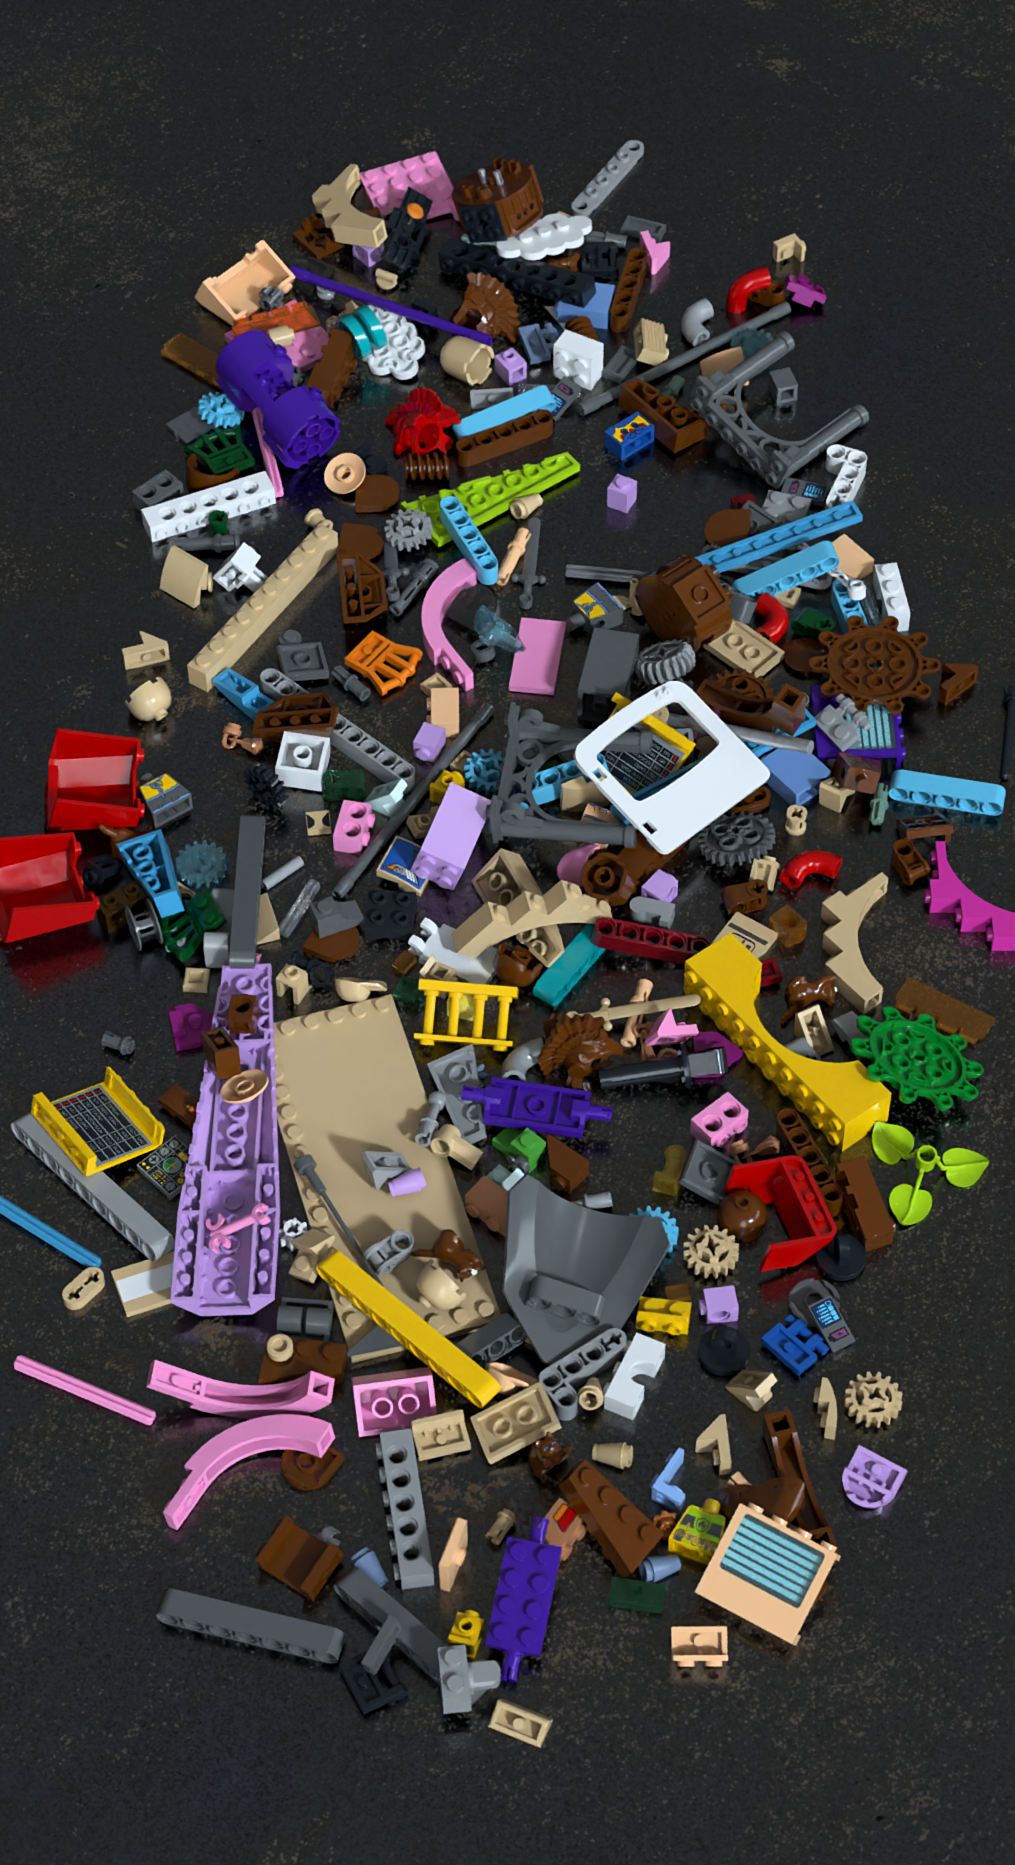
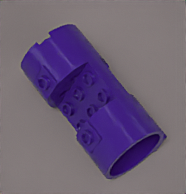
M251 330L245 332L228 343L220 353L216 362V372L219 376L216 382L238 409L252 412L255 408L259 407L264 413L262 427L265 434L262 439L284 466L299 469L301 465L308 463V459L316 455L321 457L333 446L340 434L338 428L340 420L327 406L326 400L322 397L323 393L318 388L304 385L296 387L291 383L294 367L291 358L286 354L287 350L282 345L276 344L265 331Z

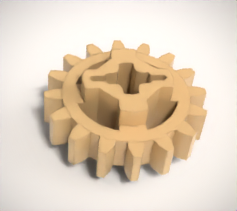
M704 1225V1231L702 1232L696 1228L694 1235L688 1234L687 1242H684L683 1259L687 1260V1268L695 1267L694 1274L698 1275L700 1272H703L706 1279L709 1274H713L714 1278L717 1279L719 1272L725 1276L728 1275V1268L734 1270L735 1261L739 1259V1244L735 1243V1236H727L728 1230L726 1228L722 1232L718 1231V1225H715L713 1230H709V1227Z
M868 1371L866 1378L858 1374L856 1382H849V1389L845 1390L846 1399L844 1405L846 1408H849V1416L856 1415V1423L864 1420L866 1421V1427H869L871 1423H875V1426L880 1428L881 1421L889 1425L891 1417L895 1419L898 1417V1410H901L902 1392L898 1391V1383L890 1384V1376L882 1379L881 1372H878L876 1377H872L870 1371Z

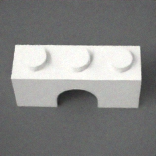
M897 562L874 565L873 587L877 600H882V620L886 616L896 617L899 621L898 632L908 631L911 612Z
M636 1333L632 1341L628 1340L623 1351L625 1356L622 1362L618 1361L612 1373L614 1378L611 1383L607 1382L603 1389L604 1409L631 1420L634 1419L644 1400V1386L634 1382L631 1378L638 1374H645L655 1378L665 1358L664 1343Z

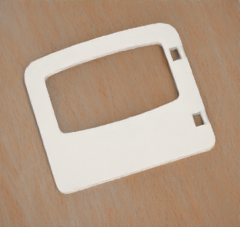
M668 681L617 712L579 743L574 752V761L578 768L597 785V788L661 854L671 853L763 785L770 777L768 768L689 686L679 681ZM672 702H677L716 741L717 747L694 768L664 789L642 801L635 800L597 760L596 756L630 727ZM597 770L605 779L600 781L593 772ZM646 822L655 831L653 834H650L643 826Z

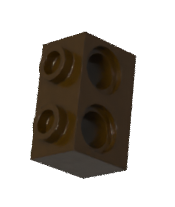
M136 879L99 897L100 906L99 910H96L97 918L106 931L111 933L128 924L124 905L129 907L132 915L147 911L145 900L148 898V895Z

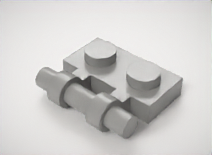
M840 694L836 697V701L840 704L836 710L829 704L814 718L816 719V725L844 752L860 738L856 730L860 727L868 730L871 727V723L867 720L868 717L864 712H859L854 707L855 703L850 698ZM846 714L852 717L849 723L843 718Z

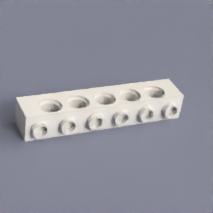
M265 471L141 509L143 525L151 541L155 542L209 525L208 517L211 512L216 510L226 512L228 518L276 504L275 489Z

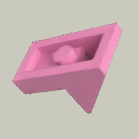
M648 230L640 232V248L646 250L647 265L651 274L654 275L670 256V242L656 244L655 239L651 238Z
M669 1008L657 1018L645 1040L646 1046L680 1044V1042L687 1043L699 1034L696 1024L686 1025L685 1022L676 1024L672 1010Z

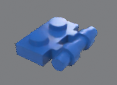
M790 1314L785 1319V1323L790 1327L786 1328L779 1322L761 1338V1344L799 1376L817 1361V1355L813 1351L817 1350L820 1354L825 1355L829 1351V1347L823 1342L824 1339L819 1334H813L806 1327L807 1324L803 1320H797ZM800 1335L807 1342L803 1343L796 1336Z

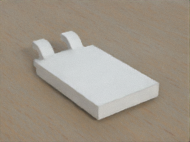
M425 917L420 924V927L423 928L420 935L428 938V940L424 943L421 938L412 935L408 941V944L411 945L408 952L420 956L419 963L422 965L432 955L438 962L456 969L457 978L461 983L488 985L496 974L493 961L498 949L491 946L475 959L457 954L451 933L456 929L446 924L438 928L433 921Z

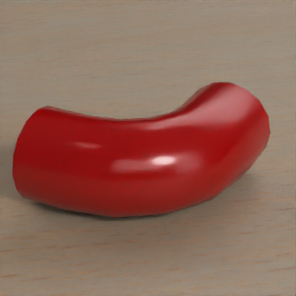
M762 267L750 270L734 280L726 296V309L729 312L735 314L742 313L746 309L747 297L751 293L770 288L771 279L768 268Z
M766 592L758 598L755 611L762 615L766 622L756 632L775 644L787 631L789 617L785 606Z
M822 850L804 851L793 856L786 863L779 874V879L790 888H799L803 880L808 875L814 873L834 879L840 870L843 858Z

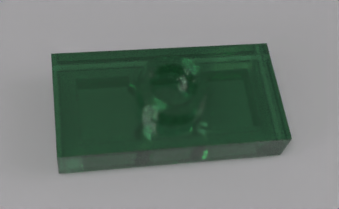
M612 1577L608 1606L662 1614L666 1585Z

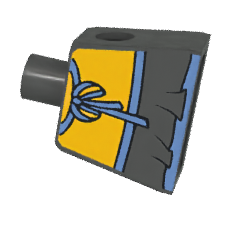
M597 582L573 600L572 616L568 617L566 622L571 630L582 626L588 634L592 635L594 627L610 629L622 624L623 607Z
M146 773L141 777L140 783L142 786L139 787V796L141 803L145 804V812L154 828L193 809L191 793L169 774H162L154 778L151 773Z

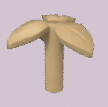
M632 578L630 580L629 599L621 595L612 597L623 607V610L632 607L631 614L641 616L643 615L634 596L637 594L639 580Z

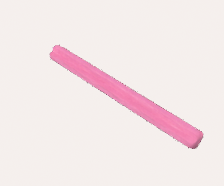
M257 407L252 411L266 472L275 489V498L282 497L284 495L275 454L262 439L265 434L262 427L264 413Z
M18 1355L14 1361L15 1370L139 1422L151 1425L156 1418V1412L150 1408L28 1357Z

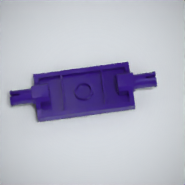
M492 1077L490 1086H486V1088L463 1085L461 1094L462 1101L483 1103V1106H485L483 1124L525 1130L528 1127L534 1132L581 1139L585 1122L588 1119L610 1123L613 1111L611 1106L591 1104L590 1091Z
M539 1516L532 1517L528 1539L507 1538L485 1643L486 1647L501 1650L504 1655L501 1668V1680L507 1681L509 1670V1682L517 1681L520 1659L524 1658V1656H541L562 1553V1547L544 1543L550 1521L544 1517L541 1519L540 1527Z

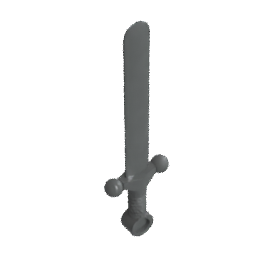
M536 517L530 518L527 524V530H529L528 533H531V536L525 545L522 575L516 573L511 575L513 582L519 580L523 583V593L519 597V605L523 609H529L533 605L532 585L537 582L540 584L546 582L545 576H535L541 520Z
M386 520L382 522L385 571L382 572H384V578L388 579L387 599L389 601H396L400 598L397 578L401 575L407 576L409 569L407 567L398 569L397 546L393 548L391 542H387L384 530L387 524Z

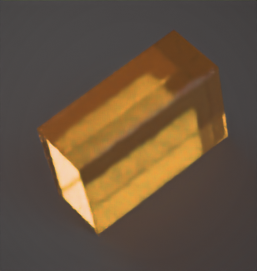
M404 950L392 963V970L404 976L417 962L416 956Z
M688 1283L665 1287L667 1300L691 1301Z

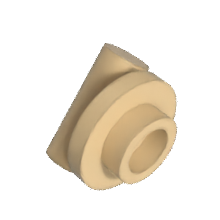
M379 268L376 270V283L380 288L391 289L396 286L398 278L396 274Z

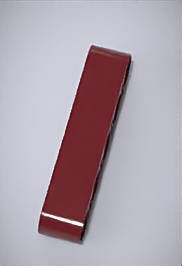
M608 917L600 918L596 922L590 936L592 943L599 948L685 965L686 960L697 954L695 950L702 951L711 945L709 940L701 936Z

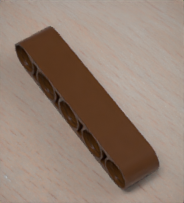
M633 248L629 251L610 309V328L617 333L625 332L629 328L647 271V252L643 248Z
M538 410L458 440L456 443L457 464L462 467H470L550 437L553 434V414L548 410Z
M791 1108L780 1110L777 1114L776 1133L788 1155H796L805 1160L831 1216H837L842 1211V1188L797 1111Z

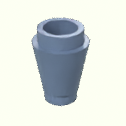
M368 1547L360 1550L351 1558L350 1561L353 1566L359 1568L380 1587L388 1581L375 1552L370 1551Z
M677 1555L646 1556L638 1568L644 1582L654 1583L676 1571H680L681 1562Z

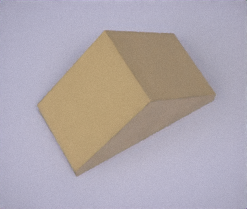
M819 1004L795 1013L794 1035L796 1038L799 1036L804 1037L819 1056L834 1050Z

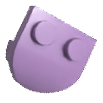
M859 1445L848 1467L844 1469L842 1482L846 1495L855 1504L865 1508H879L892 1501L908 1471Z

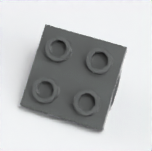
M282 1297L277 1316V1334H284L293 1338L330 1342L334 1301Z

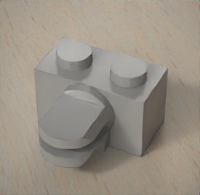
M466 1645L438 1647L443 1714L472 1711L471 1695H474V1690L498 1687L501 1680V1670L498 1663L494 1660L467 1662Z

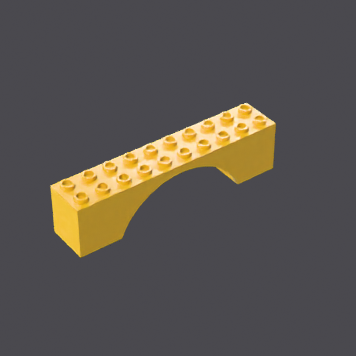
M731 932L686 960L684 993L686 995L697 994L700 996L701 1001L698 1004L700 1010L705 1015H709L714 1020L717 1028L720 1031H724L730 1037L732 1043L746 1053L749 1061L756 1063L764 1076L769 1080L771 1079L778 1086L781 1094L788 1096L793 1101L796 1109L801 1113L803 1112L810 1119L811 1124L826 1135L831 1145H836L843 1152L871 1133L876 1121L883 1123L888 1121L892 1093L881 1082L875 1083L868 1080L866 1076L867 1068L859 1060L833 1063L806 1058L787 1049L767 1032L760 1022L754 1007V1001L760 992L762 963Z

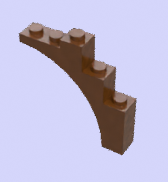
M704 679L695 692L714 713L732 722V725L771 733H775L779 729L793 737L805 719L806 694L785 683L778 695L772 698H756L735 693L707 679Z

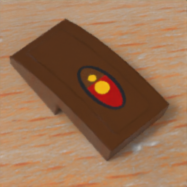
M174 1084L157 1101L174 1118L178 1116L193 1130L197 1115V1102L199 1100L179 1085Z

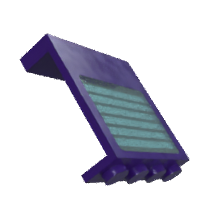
M811 685L810 712L813 717L818 715L829 704L835 710L840 706L836 701V697L831 699L823 697L820 691L821 685ZM873 704L868 706L864 714L868 717L867 720L871 723V727L868 730H864L862 727L858 728L856 732L860 738L844 752L817 725L812 728L815 757L825 766L827 765V759H836L838 752L865 758H894L895 769H900L901 760H905V746H901V742H903V728H899L898 725L901 724V713L897 716H891L882 705ZM849 714L843 717L848 723L852 720Z

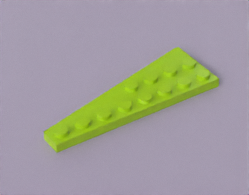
M568 452L545 458L539 464L522 465V469L510 472L505 470L502 475L491 478L489 475L460 484L458 488L453 490H439V494L430 497L423 495L417 501L410 503L403 501L400 503L401 510L406 512L407 508H410L411 512H414L418 508L419 513L425 511L427 517L431 518L433 527L430 540L439 548L453 540L441 522L440 501L444 497H456L477 527L509 510L510 504L513 503L514 499L540 493L580 471V464Z

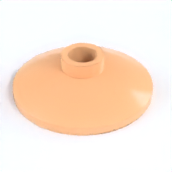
M343 453L336 456L325 469L324 480L327 487L337 494H346L354 491L365 477V464L359 456L353 453Z
M258 1069L243 1071L241 1074L231 1077L223 1085L221 1097L225 1102L231 1104L251 1101L267 1087L269 1082L268 1076L264 1071Z

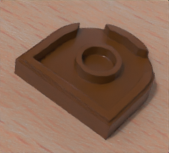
M365 475L362 483L356 488V512L387 511L392 505L397 504L400 498L397 482L384 475Z
M727 509L712 515L705 525V537L708 543L722 548L749 538L751 510Z
M343 523L337 554L360 552L365 559L370 561V559L381 555L383 552V536L378 529L369 525Z
M352 927L319 939L314 929L302 946L303 952L328 962H336V960L345 958L349 959L358 951L360 945L359 932L356 927Z
M330 1446L322 1458L298 1450L285 1449L281 1456V1472L287 1483L297 1489H317L329 1481L345 1460V1455Z

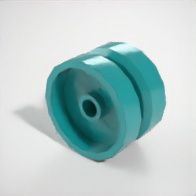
M366 304L354 309V316L346 314L338 319L339 330L350 332L354 336L355 356L359 360L371 355L372 348L377 351L387 345V337L380 321Z

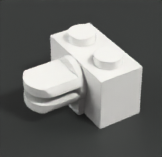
M244 542L223 562L212 577L229 592L234 587L238 589L244 584L254 593L268 579L255 566L261 556Z

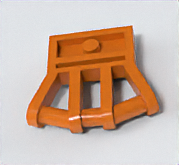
M372 630L345 657V664L363 674L364 678L368 677L376 687L379 695L383 696L387 694L388 690L405 684L406 678L408 676L411 677L416 672L415 667L417 662L421 660L423 653L418 648L395 644ZM395 654L409 657L408 662ZM387 661L401 669V671L397 672L396 670L383 664V662ZM375 670L390 678V680L383 683L375 673Z

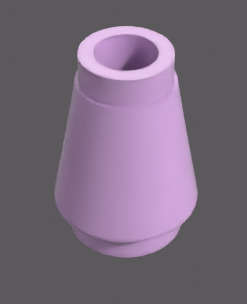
M411 1168L387 1183L392 1197L421 1192L422 1188L427 1187L420 1168Z

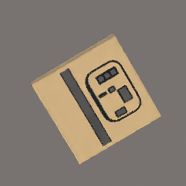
M736 912L711 944L731 932L760 961L777 939L778 933Z

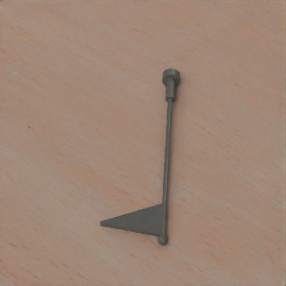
M306 1154L301 1156L294 1163L299 1175H306L317 1194L323 1197L372 1278L384 1287L369 1261L364 1258V1253L327 1196V1189L314 1170L317 1164L312 1155ZM376 1325L346 1355L350 1357L403 1345L382 1327Z

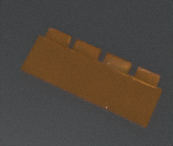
M306 301L292 304V311L289 310L288 306L271 310V317L268 311L252 315V322L249 321L248 317L234 320L232 331L236 338L251 330L266 332L268 329L287 325L288 328L293 329L294 333L319 327L320 322L312 305L308 306Z
M181 332L164 344L161 354L173 361L175 360L176 363L186 369H191V372L203 379H207L208 382L220 388L216 382V379L219 377L216 372V362L219 357L217 353Z
M908 977L895 996L897 1000L896 1008L908 1014H911L915 1008L917 1010L914 1016L917 1018L920 1014H928L935 1021L938 1019L936 1027L952 1035L956 1034L959 1029L961 1030L959 1035L973 1045L978 1039H984L996 1018Z

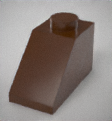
M224 1027L199 1032L209 1068L217 1079H230L234 1075L241 1074L239 1047Z
M549 1134L547 1136V1159L550 1181L557 1189L571 1194L589 1175V1160Z

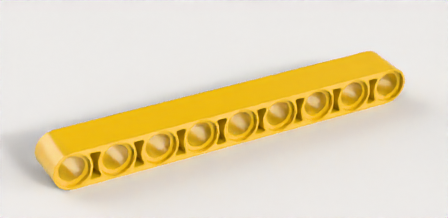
M334 1249L316 1266V1271L322 1279L474 1405L483 1408L501 1390L499 1383L494 1377L339 1250Z

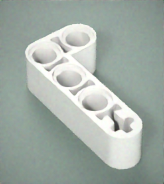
M842 445L829 446L825 467L828 472L838 476L826 499L825 510L854 500L866 473L867 455L864 452Z

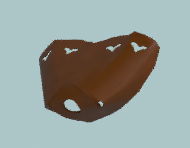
M785 1475L768 1480L758 1486L748 1484L726 1487L719 1494L716 1501L720 1503L719 1512L726 1518L728 1524L740 1503L747 1506L751 1502L764 1509L762 1515L769 1519L775 1515L787 1521L786 1527H788L800 1509L804 1498L805 1483L801 1479ZM786 1483L797 1485V1487L791 1490ZM776 1485H778L775 1491L768 1489L769 1487H775ZM737 1492H748L744 1494L742 1497H740V1495L737 1494ZM727 1495L726 1503H721V1501L724 1500ZM749 1514L744 1516L745 1519L776 1535L781 1532ZM742 1523L740 1524V1526H742V1527L746 1528L747 1530H749V1531L755 1533V1530H754V1529H752V1528H750V1527H748V1526H746V1525H744V1524H742ZM739 1531L736 1532L742 1537L750 1538ZM762 1534V1535H759V1536H761V1537H763V1538H765V1539H770L769 1537H767V1536H765V1535H763V1534Z

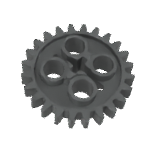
M742 811L740 815L732 812L730 817L724 814L722 816L723 819H715V823H710L707 825V828L702 829L698 840L701 855H705L706 860L711 859L713 864L720 861V866L727 862L732 867L736 862H738L739 866H742L743 861H747L750 864L752 858L760 860V854L767 855V850L773 849L772 844H775L776 836L773 824L768 821L767 817L762 819L761 814L754 817L753 812L745 815L744 811Z

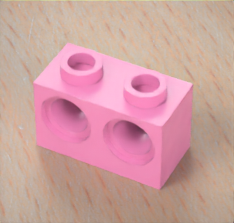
M343 800L333 834L334 851L362 854L364 846L369 844V828H373L375 823V814H372L371 804Z
M727 1092L691 1119L690 1133L696 1139L714 1149L722 1147L732 1135L740 1133L746 1128L748 1124V1110Z

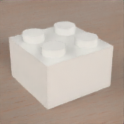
M565 330L553 345V376L559 379L565 376L579 386L592 390L602 376L603 343Z
M284 731L275 767V774H278V779L284 782L282 786L322 792L330 758V738Z

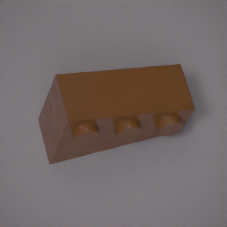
M330 327L328 331L329 342L327 346L323 345L321 348V352L324 353L321 362L315 363L306 386L318 388L323 393L322 397L326 400L327 406L332 407L335 400L339 399L343 386L347 385L349 375L352 371H355L358 360L355 358L354 336L352 333Z
M865 1155L836 1164L835 1178L843 1191L842 1210L856 1238L863 1243L867 1252L892 1244L893 1235L896 1232L895 1223L891 1217L889 1218Z
M269 1334L267 1341H268L269 1338L272 1337L273 1335ZM290 1337L293 1342V1354L289 1359L281 1362L272 1360L267 1354V1348H265L258 1379L259 1385L290 1382L306 1375L310 1371L335 1379L334 1384L343 1383L348 1361L346 1344Z

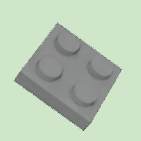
M769 490L762 509L785 525L807 517L811 506V499Z

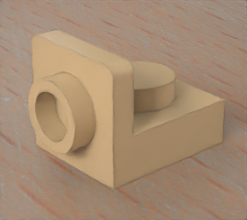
M795 233L773 242L772 257L776 262L793 255L800 262L804 261L806 245Z
M762 855L760 860L754 858L749 881L754 879L763 880L768 885V891H773L777 870H781L782 866L776 862L774 857Z

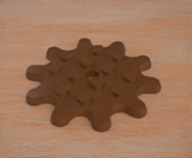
M854 615L850 616L846 621L847 633L837 635L831 631H822L819 634L818 640L820 644L828 649L829 652L824 656L810 658L808 665L811 671L823 673L830 677L820 688L824 698L831 699L843 694L855 703L854 707L859 712L865 713L868 706L879 704L884 706L891 716H897L903 711L902 698L912 696L919 700H926L931 695V687L925 684L921 677L936 674L941 668V663L938 659L924 657L919 652L928 643V636L922 632H916L909 636L900 634L897 630L899 621L896 617L886 616L879 626L869 627L861 617ZM877 664L879 668H876L874 671V668H871L869 665Z

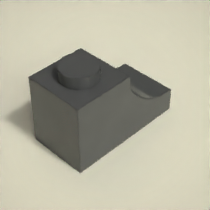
M330 896L309 903L311 923L319 939L364 924V917L355 900L337 902Z

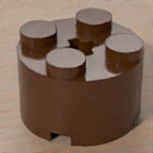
M597 854L596 857L591 860L589 859L584 864L581 871V883L586 893L590 897L607 902L610 907L625 904L634 890V872L615 854Z

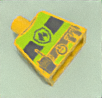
M706 1499L703 1508L690 1505L669 1536L668 1551L709 1565L725 1531L726 1518L718 1514L721 1507L720 1503L714 1499Z

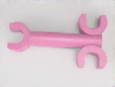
M259 1203L253 1208L251 1214L228 1224L227 1219L221 1214H218L217 1224L207 1219L206 1227L211 1231L209 1248L217 1254L219 1253L218 1246L221 1242L227 1249L231 1247V1241L226 1237L227 1235L256 1222L261 1225L268 1224L271 1221L270 1218L265 1214L261 1215L269 1210L264 1203Z

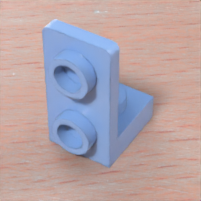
M680 1447L675 1454H669L664 1463L665 1469L661 1474L657 1473L650 1484V1488H652L651 1500L676 1512L678 1515L685 1507V1494L677 1486L668 1484L684 1461V1449Z

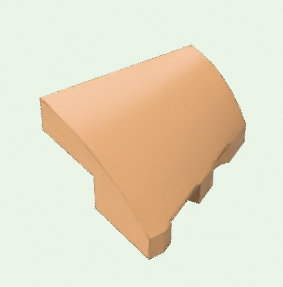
M843 534L832 542L840 561L837 567L847 577L853 580H860L873 572L874 559L847 535Z

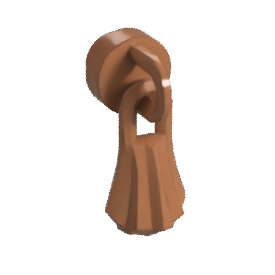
M228 722L227 726H224L222 738L224 748L231 749L238 743L255 755L261 753L265 746L261 738L238 739L242 733L240 725ZM227 738L232 742L230 745L226 743Z
M655 1022L637 1023L633 1026V1033L636 1037L640 1038V1061L656 1059L652 1046H646L645 1042H643V1039L646 1040ZM638 1028H642L640 1033L637 1032Z
M769 1136L753 1152L749 1153V1146L742 1139L729 1145L731 1149L729 1153L731 1157L733 1156L734 1161L739 1163L738 1165L743 1164L738 1157L743 1152L744 1155L741 1159L746 1158V1163H751V1156L778 1154L781 1143L779 1139Z

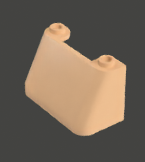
M263 239L255 244L254 247L256 249L254 252L245 254L240 262L219 277H209L203 281L195 295V299L202 306L233 327L243 325L248 320L247 317L261 308L259 305L261 297L258 293L263 288L269 285L271 287L275 286L283 294H286L293 287L294 274Z

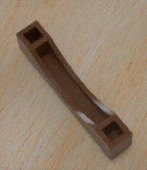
M790 1409L765 1414L762 1432L778 1478L787 1475L801 1479L805 1483L804 1498L798 1514L793 1519L796 1529L798 1527L812 1534L810 1540L819 1545L823 1540L835 1546L836 1550L834 1553L838 1554L839 1549L831 1526L819 1507L807 1474L797 1429ZM786 1483L791 1490L797 1487V1485ZM801 1542L804 1550L824 1560V1553ZM806 1557V1560H807L808 1562H810V1563H812V1564H814V1565H816V1566H818V1567L821 1566V1565L818 1564L817 1562H815V1561H813V1560H811V1559H809V1558Z

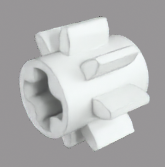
M296 1218L288 1221L284 1220L283 1229H279L281 1247L287 1246L291 1251L297 1249L291 1244V1241L308 1232L306 1231V1222L301 1223Z

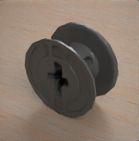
M148 898L145 900L147 911L132 915L129 907L124 905L127 923L139 951L142 950L140 938L155 934L158 942L163 944L158 918ZM147 916V919L136 921L137 917ZM147 928H151V929H152L151 932H147V933H144V934H141V933H140L141 930H144V929H147Z

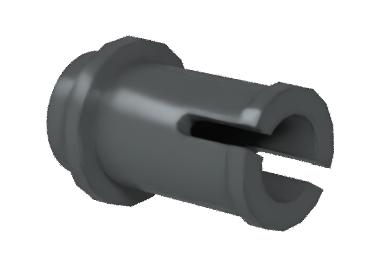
M106 1031L101 1040L102 1046L118 1050L122 1055L131 1054L135 1046V1042L130 1036L123 1037L110 1031Z

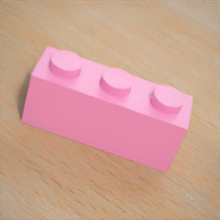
M430 1367L351 1377L359 1437L378 1435L381 1432L410 1429L411 1421L421 1416L437 1415Z

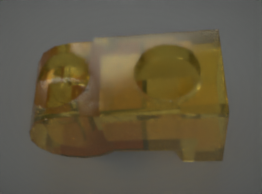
M671 1145L666 1148L663 1172L655 1171L653 1191L677 1197L681 1185L678 1181L687 1155L686 1150L682 1146Z

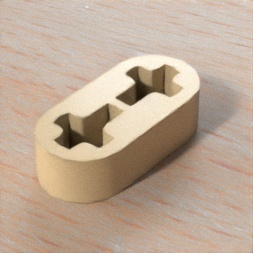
M89 1267L64 1288L62 1296L64 1305L68 1309H81L104 1288L105 1279L102 1270L97 1267ZM89 1278H91V1279H96V1278H97L98 1281H97L96 1283H95L94 1281L89 1282L88 1279H89ZM79 1294L78 1299L72 1298L70 1300V1295L77 1296Z

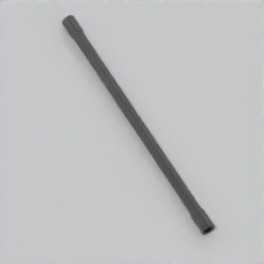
M784 301L768 311L596 397L578 404V411L582 416H585L599 409L602 405L618 398L621 385L635 378L648 383L772 320L790 313L791 307L788 302Z
M484 702L472 716L471 721L348 872L335 884L330 891L333 898L336 900L343 899L356 879L429 791V785L438 779L476 731L493 714L494 708L491 704Z

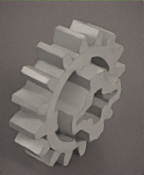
M407 508L406 512L400 509L398 510L399 515L391 514L392 520H386L387 526L384 527L387 542H391L393 548L398 545L399 551L404 547L407 548L408 552L411 550V547H415L418 550L419 544L426 545V539L432 538L431 532H433L431 518L427 517L425 511L419 513L418 508L414 512H411L410 508Z

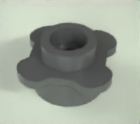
M509 1155L507 1157V1170L511 1173L519 1168L525 1175L530 1170L528 1162L522 1156L516 1155L512 1157Z

